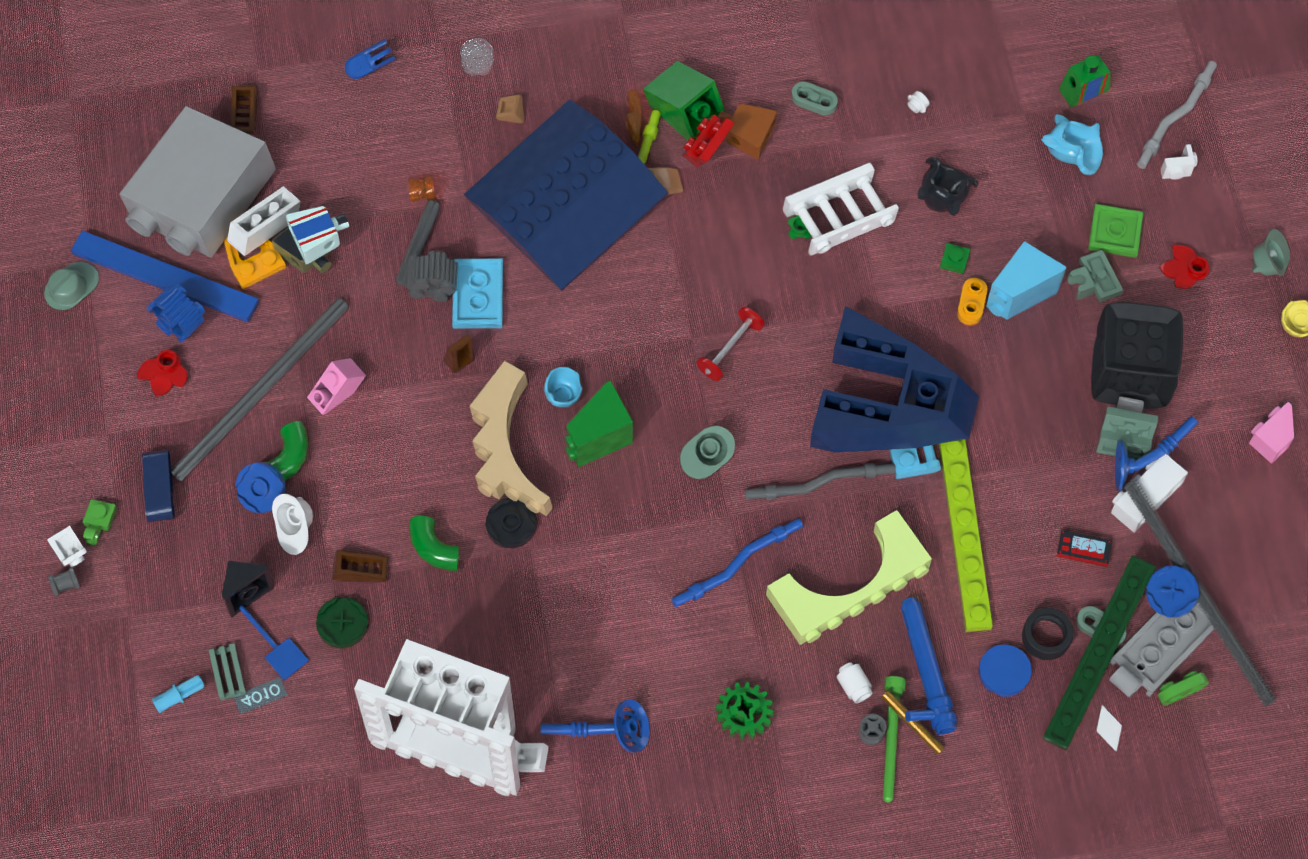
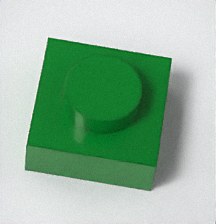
M946 243L940 268L964 274L970 249Z

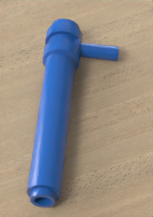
M916 598L905 599L902 601L900 609L927 699L926 710L906 711L905 719L908 722L930 720L932 728L936 730L938 735L952 733L957 729L956 723L958 720L956 713L952 712L954 706L951 697L946 692L921 603Z

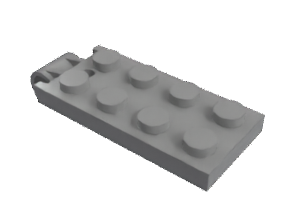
M1197 603L1189 614L1180 618H1168L1156 612L1113 656L1110 663L1113 666L1117 663L1120 667L1111 676L1109 681L1129 698L1141 685L1148 690L1146 695L1150 697L1216 629L1209 622V617H1206L1207 614H1204L1205 612L1202 611V606H1199L1200 603ZM1137 666H1141L1143 670H1139Z

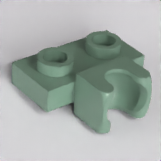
M1103 250L1080 257L1079 264L1081 268L1072 270L1068 274V284H1081L1075 296L1077 300L1092 296L1095 293L1099 303L1123 293V288Z

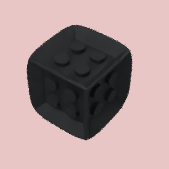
M1131 302L1107 304L1102 311L1097 325V337L1093 349L1091 374L1093 399L1117 405L1119 397L1142 400L1144 402L1143 408L1166 407L1172 400L1177 388L1178 375L1181 368L1183 349L1182 313L1173 308Z

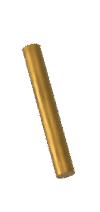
M889 690L881 696L936 754H939L944 749V746L919 721H906L905 713L908 709Z

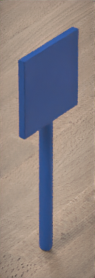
M240 606V611L274 648L264 658L284 681L309 662L290 638L278 646L244 606Z

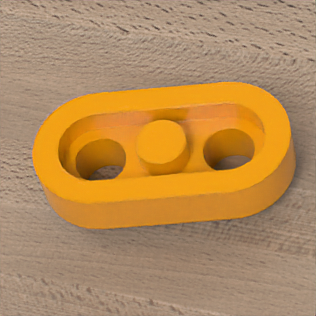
M970 278L963 284L957 316L965 325L977 324L983 314L987 285L980 278ZM971 287H978L979 290L975 291ZM967 308H973L975 311L969 312Z

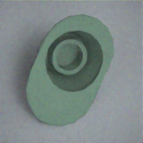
M1271 229L1265 241L1254 248V262L1252 266L1254 273L1261 272L1264 276L1276 274L1284 276L1290 260V250L1285 237L1279 230Z
M76 262L55 271L50 276L45 287V300L49 306L56 310L71 309L97 287L99 282L97 270L89 263Z
M710 426L699 432L682 448L680 464L683 471L689 477L695 479H703L712 475L733 456L735 440L732 434L726 428L720 426Z

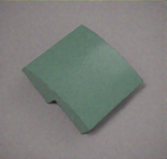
M1107 406L1096 453L1116 456L1117 442L1122 440L1126 446L1129 458H1134V460L1141 458L1150 452L1158 416Z

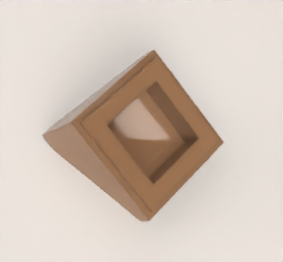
M519 94L500 98L496 119L524 123L522 96Z

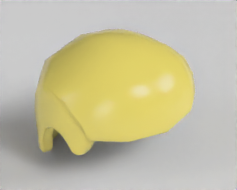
M1306 300L1291 301L1282 311L1281 323L1289 335L1300 338L1308 336V302Z

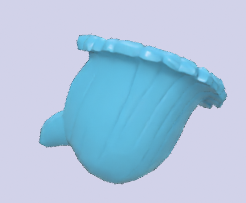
M1056 114L1054 118L1056 126L1051 130L1050 134L1043 136V143L1048 146L1050 153L1061 162L1078 165L1080 171L1085 175L1095 174L1101 165L1103 156L1099 123L1089 127L1080 122L1069 121L1066 117Z

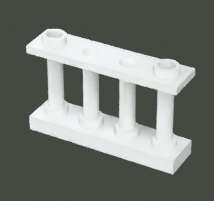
M871 163L785 197L783 206L785 215L787 217L799 215L813 238L808 251L810 256L816 253H825L835 245L878 227H887L895 221L899 207L895 204L885 208L870 184L875 171ZM857 188L862 189L876 213L864 217L849 192ZM836 197L841 198L855 219V222L843 226L828 201ZM820 206L834 230L822 235L807 209Z

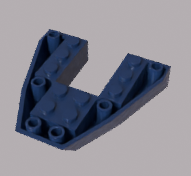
M845 306L834 346L832 363L904 379L898 406L823 389L811 433L810 447L836 453L911 449L969 439L979 395L956 373L916 344Z

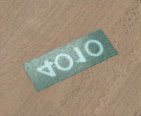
M279 677L249 689L245 695L234 697L240 714L285 697L287 693Z

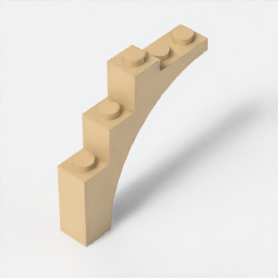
M504 361L470 405L472 419L483 427L472 441L475 454L481 460L486 461L475 476L478 489L485 496L490 497L492 495L497 499H500L505 493L513 501L520 500L525 503L526 507L532 512H540L547 516L552 510L550 497L537 489L525 477L511 453L510 425L512 415L528 383L525 372Z

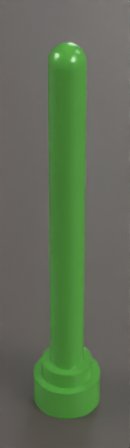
M897 676L886 677L884 689L886 691L889 690L900 700V696H902L906 688V679ZM888 706L883 800L887 803L892 802L894 797L899 716L890 706Z

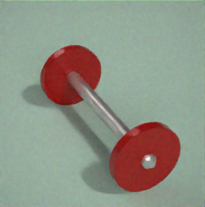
M747 307L739 309L738 316L744 323L713 361L704 357H700L697 360L696 364L699 370L714 381L722 379L723 373L717 365L748 327L757 331L764 327V321L752 309Z

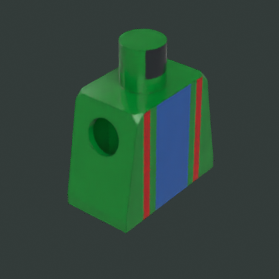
M1099 55L1088 56L1084 61L1072 65L1068 69L1059 87V91L1070 107L1076 106L1109 91L1111 73Z

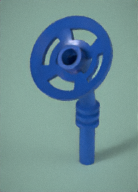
M1191 416L1171 436L1167 435L1166 439L1162 440V443H1158V448L1135 461L1134 458L1128 457L1124 442L1118 440L1115 456V483L1117 491H1121L1124 487L1128 473L1139 471L1165 454L1169 455L1170 451H1174V447H1178V442L1198 424V421Z
M632 699L624 700L617 706L614 723L587 724V722H583L581 724V722H577L575 724V721H572L571 724H540V734L571 735V737H575V735L577 737H581V735L587 737V735L616 734L621 746L631 753L640 752L645 748L650 732L645 710L637 701ZM624 707H629L634 712L624 711ZM638 720H639V724H640V736H639V737L636 736V732L638 731V723H637ZM632 742L634 746H629L626 743Z

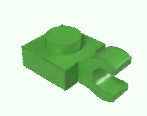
M90 500L83 519L84 526H87L83 538H86V544L96 546L101 530H110L117 511L115 504Z

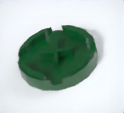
M348 597L333 598L324 603L318 611L316 620L317 632L321 639L329 646L340 649L352 647L359 643L366 635L369 625L367 612L362 604Z

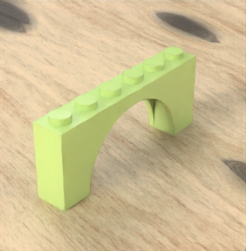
M897 510L875 523L874 534L881 547L882 565L874 579L862 589L843 596L821 595L801 586L790 574L767 586L766 596L800 645L806 641L811 643L821 636V632L828 628L830 630L837 628L843 623V619L850 615L851 617L859 615L868 604L881 602L890 591H899L908 584L907 581L914 577L919 579L928 573L932 558Z

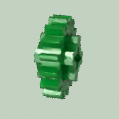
M738 682L735 683V690L733 691L727 687L725 689L726 696L720 695L719 702L721 704L716 705V711L720 713L717 715V722H723L721 729L724 731L729 728L730 737H733L736 733L740 734V740L744 739L745 734H748L751 740L754 739L756 731L761 735L764 734L763 726L769 727L771 721L768 718L773 717V710L769 709L772 707L773 702L772 700L765 701L768 695L767 691L760 694L759 685L751 689L749 682H746L743 688L740 687ZM735 698V704L727 709L729 703ZM741 703L743 708H745L746 711H749L748 718L747 715L744 714V711H740ZM762 713L761 718L754 724V718Z

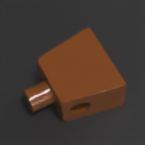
M739 104L734 115L721 111L718 118L721 120L728 118L735 123L726 135V142L759 160L776 125L777 111L746 104Z

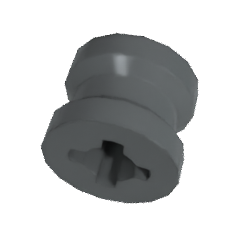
M868 714L863 717L858 731L861 741L871 746L879 744L886 732V722L877 714Z

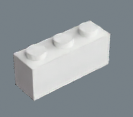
M284 186L230 222L227 241L246 256L288 226L286 215L299 212L301 201Z
M1165 454L1163 457L1147 465L1145 468L1147 471L1142 476L1137 474L1132 481L1137 480L1135 483L1139 482L1137 486L1141 485L1139 489L1143 488L1141 491L1144 490L1142 494L1146 493L1144 497L1148 496L1146 500L1149 499L1147 502L1151 501L1149 505L1153 504L1151 508L1155 507L1153 510H1157L1183 484L1188 472ZM1121 491L1112 501L1114 507L1111 514L1135 533L1145 522V519L1131 499L1132 497L1129 496L1130 494L1127 491Z

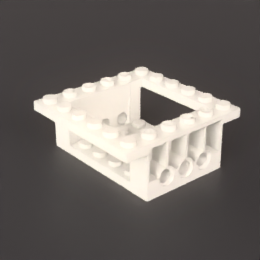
M406 639L385 688L358 679L354 690L368 739L373 746L383 750L386 747L393 749L397 755L406 759H410V757L417 758L421 764L430 768H435V766L445 769L447 774L454 777L462 775L470 778L469 781L477 786L484 787L486 784L494 787V790L501 795L509 796V794L517 796L521 786L515 739L513 736L516 726L510 677ZM389 714L397 717L400 714L403 715L396 732L392 729Z

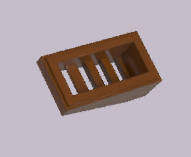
M232 86L230 126L247 134H254L256 86ZM238 97H250V101L238 100ZM237 105L250 106V109H237ZM237 114H250V118L237 117ZM236 122L249 123V127H236Z
M469 334L464 336L447 349L444 362L453 373H457L474 361L471 336Z
M337 550L334 556L332 580L344 582H386L388 557ZM342 563H347L346 570L342 569ZM353 563H357V571H352ZM364 563L368 564L367 573L363 572ZM374 564H379L378 574L373 573Z

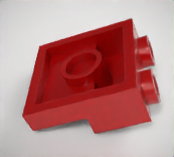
M712 115L708 119L704 117L697 126L699 132L695 138L691 136L684 144L685 152L682 156L696 167L707 163L735 123L728 118L721 120L716 115Z

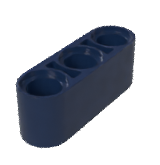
M169 450L142 453L147 521L154 522L174 519L172 467Z

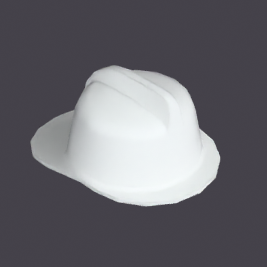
M281 494L275 498L272 506L277 537L284 551L297 555L303 552L309 540L308 528L313 521V512L310 505L302 497L295 498L290 494Z

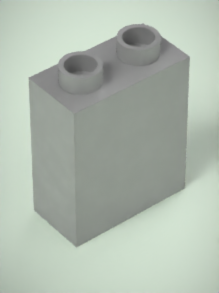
M185 106L119 194L129 213L125 219L127 224L134 231L146 237H150L154 231L166 236V242L183 255L189 256L193 250H196L212 258L228 236L230 222L245 213L276 170L266 142Z

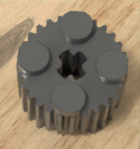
M440 251L428 252L427 256L417 257V254L411 255L408 259L407 272L409 296L414 299L429 297L433 298L435 302H446L448 296L456 292L458 262L449 260L445 252L440 253Z

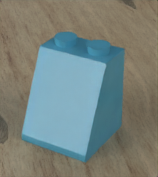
M1024 241L993 282L986 307L994 315L1008 320L1057 294L1066 266Z

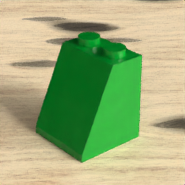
M676 61L643 88L649 106L653 110L661 112V117L686 140L691 136L695 138L699 132L697 126L704 117L707 119L712 115L718 117L721 111L725 112L715 81L679 61Z
M611 381L606 382L566 426L567 436L564 437L567 445L565 447L566 454L570 461L574 460L578 468L633 443V421Z

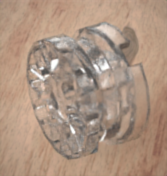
M473 38L462 45L460 50L461 64L466 73L475 76V74L483 76L492 70L494 55L493 48L488 41L481 38Z

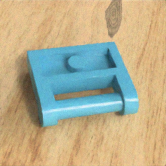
M933 445L923 447L927 461L923 464L919 462L916 448L889 450L892 464H895L896 479L940 471V461L936 460Z

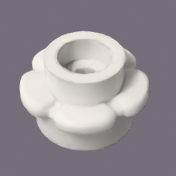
M916 91L913 95H908L909 102L907 104L909 108L915 113L919 111L925 113L926 108L930 104L926 96L919 91Z

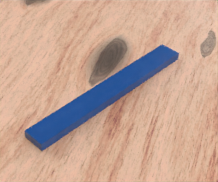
M85 231L80 233L71 249L72 255L165 290L168 286L174 287L176 284H179L186 290V296L191 301H197L201 305L249 323L259 304L258 298Z

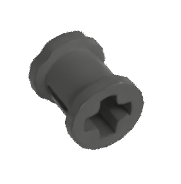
M70 567L69 571L55 576L52 574L48 575L55 597L59 596L61 592L72 588L80 589V583L74 567Z

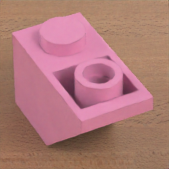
M351 358L332 361L307 398L322 415L327 414L354 394L366 375Z
M1289 402L1282 408L1277 406L1269 414L1268 418L1270 419L1265 424L1261 421L1251 431L1253 437L1249 444L1271 464L1289 448L1294 439L1292 405Z

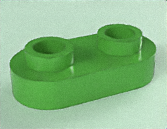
M1193 671L1185 675L1181 682L1175 684L1172 681L1163 685L1160 688L1161 692L1158 694V698L1162 705L1166 706L1198 692L1206 687L1209 681L1204 673L1198 674L1197 671Z

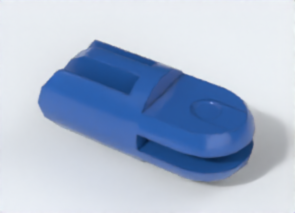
M383 39L350 57L345 63L346 74L350 78L359 79L395 61V56H391L376 65L374 61L392 52L390 47L372 56L369 54L387 44V40Z

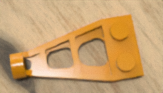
M228 236L224 240L231 271L242 289L287 268L281 255L273 248V244L269 239L258 246L261 249L260 253L244 261L240 259L238 250L227 241Z

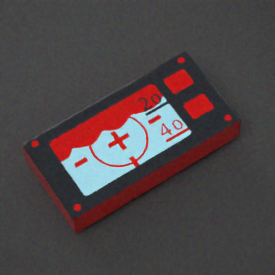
M1061 530L1056 557L1107 567L1112 540Z

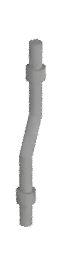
M1209 61L1203 73L1198 75L1194 82L1195 87L1187 101L1161 120L1152 138L1147 140L1143 147L1144 152L1137 162L1139 168L1145 169L1151 157L1156 155L1160 148L1159 143L1168 127L1194 108L1203 90L1207 89L1211 82V76L1217 67L1214 61Z

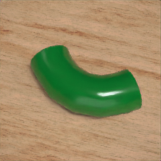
M301 421L291 422L281 428L280 435L283 440V450L279 456L266 462L278 469L283 476L284 482L296 475L306 461L309 442L305 426Z
M414 516L410 518L411 544L419 557L435 568L457 572L459 546L444 544L436 537L435 520L428 516Z

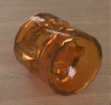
M433 176L424 177L422 180L408 178L411 203L418 202L420 199H426L427 201L435 200Z

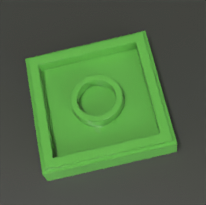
M1095 204L1088 250H1103L1104 253L1137 258L1143 212Z

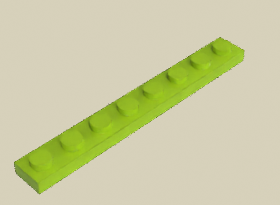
M963 439L939 444L965 631L991 630L993 625L966 441Z

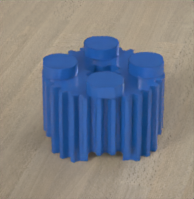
M176 284L174 287L168 286L146 309L150 314L153 312L158 320L155 323L161 331L168 336L175 334L176 337H179L177 340L182 343L204 322L202 315L205 313V309L197 301H191L186 296V290L181 285Z

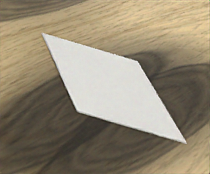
M1102 705L1097 732L1117 751L1122 725Z

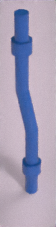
M798 518L784 526L779 525L771 529L769 534L744 546L723 572L700 584L696 582L689 586L687 591L671 598L673 606L677 608L692 599L695 601L703 597L705 592L730 580L751 554L774 542L779 543L787 539V535L803 527L801 520Z

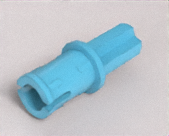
M196 675L178 686L173 684L172 688L151 699L158 712L162 713L179 702L184 703L183 699L203 689L204 683L201 677Z

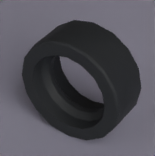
M1041 608L1034 611L1028 616L1022 630V642L1026 650L1032 656L1041 660H1054L1061 657L1068 650L1073 638V626L1070 619L1062 611L1054 608ZM1039 621L1056 623L1063 632L1061 643L1056 647L1039 645L1032 636L1034 625Z

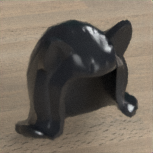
M930 157L925 162L930 165V168L923 176L922 186L919 188L917 196L920 200H924L929 209L936 212L948 211L951 215L955 216L960 210V204L968 196L970 186L977 187L979 183L975 178L950 167L938 158Z

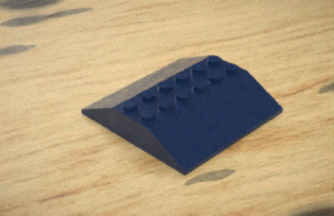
M569 99L473 185L464 196L562 291L668 195V191L636 154L606 125Z

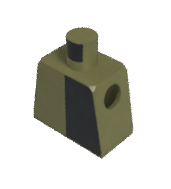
M289 228L272 240L273 248L281 255L282 259L302 273H306L313 267L320 273H324L331 267L332 263L326 258L330 252L309 264H305Z

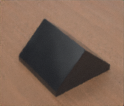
M228 561L222 598L229 615L233 617L240 612V606L248 607L274 588L266 565Z

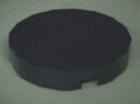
M507 498L498 501L490 508L485 526L489 538L495 544L503 548L514 549L524 546L532 539L536 532L537 520L535 513L529 510L525 503Z

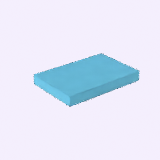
M503 258L454 259L455 262H458L457 287L456 292L453 294V329L502 328Z

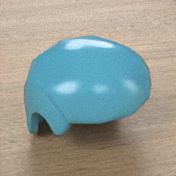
M557 367L551 370L544 384V392L548 401L556 407H570L576 404L583 389L580 384L579 374L569 367Z

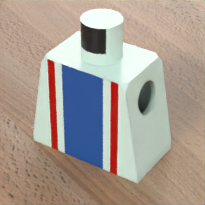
M324 206L286 215L288 228L305 264L311 263L338 247L340 241L337 232L349 227L344 213L330 218Z

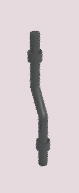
M867 463L861 467L832 469L806 484L776 487L774 484L765 485L764 488L745 490V499L765 498L766 500H775L780 496L808 494L835 479L862 476L865 479L876 478V475L896 473L895 464L875 465V463Z

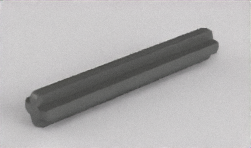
M429 200L426 203L397 274L396 283L398 285L407 287L409 257L416 254L417 257H420L440 209L439 203Z

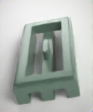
M229 644V647L221 646L217 650H214V648L209 649L220 701L245 695L246 690L235 644ZM229 653L232 655L239 690L235 691L226 656ZM217 656H221L229 690L228 693H224Z

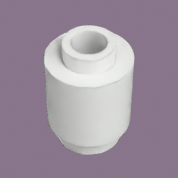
M850 662L839 669L840 673L837 675V679L848 698L853 699L854 703H860L873 694L871 690L872 685L859 664L853 665Z

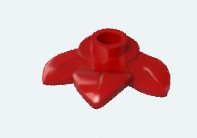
M1173 245L1174 259L1160 266L1161 272L1166 277L1175 279V288L1179 289L1192 287L1197 280L1206 278L1210 271L1209 264L1205 258L1197 256L1192 248L1183 245ZM1193 268H1199L1200 271H1195Z
M163 350L156 359L146 360L137 372V379L150 380L154 395L159 397L167 394L173 385L184 387L187 381V372L181 366V359L175 351ZM167 361H172V362H173V363L170 364V365H167V366L164 365L165 362H167Z

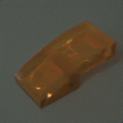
M634 89L627 92V105L631 113L626 114V127L636 146L639 145L641 139L642 110L638 92Z

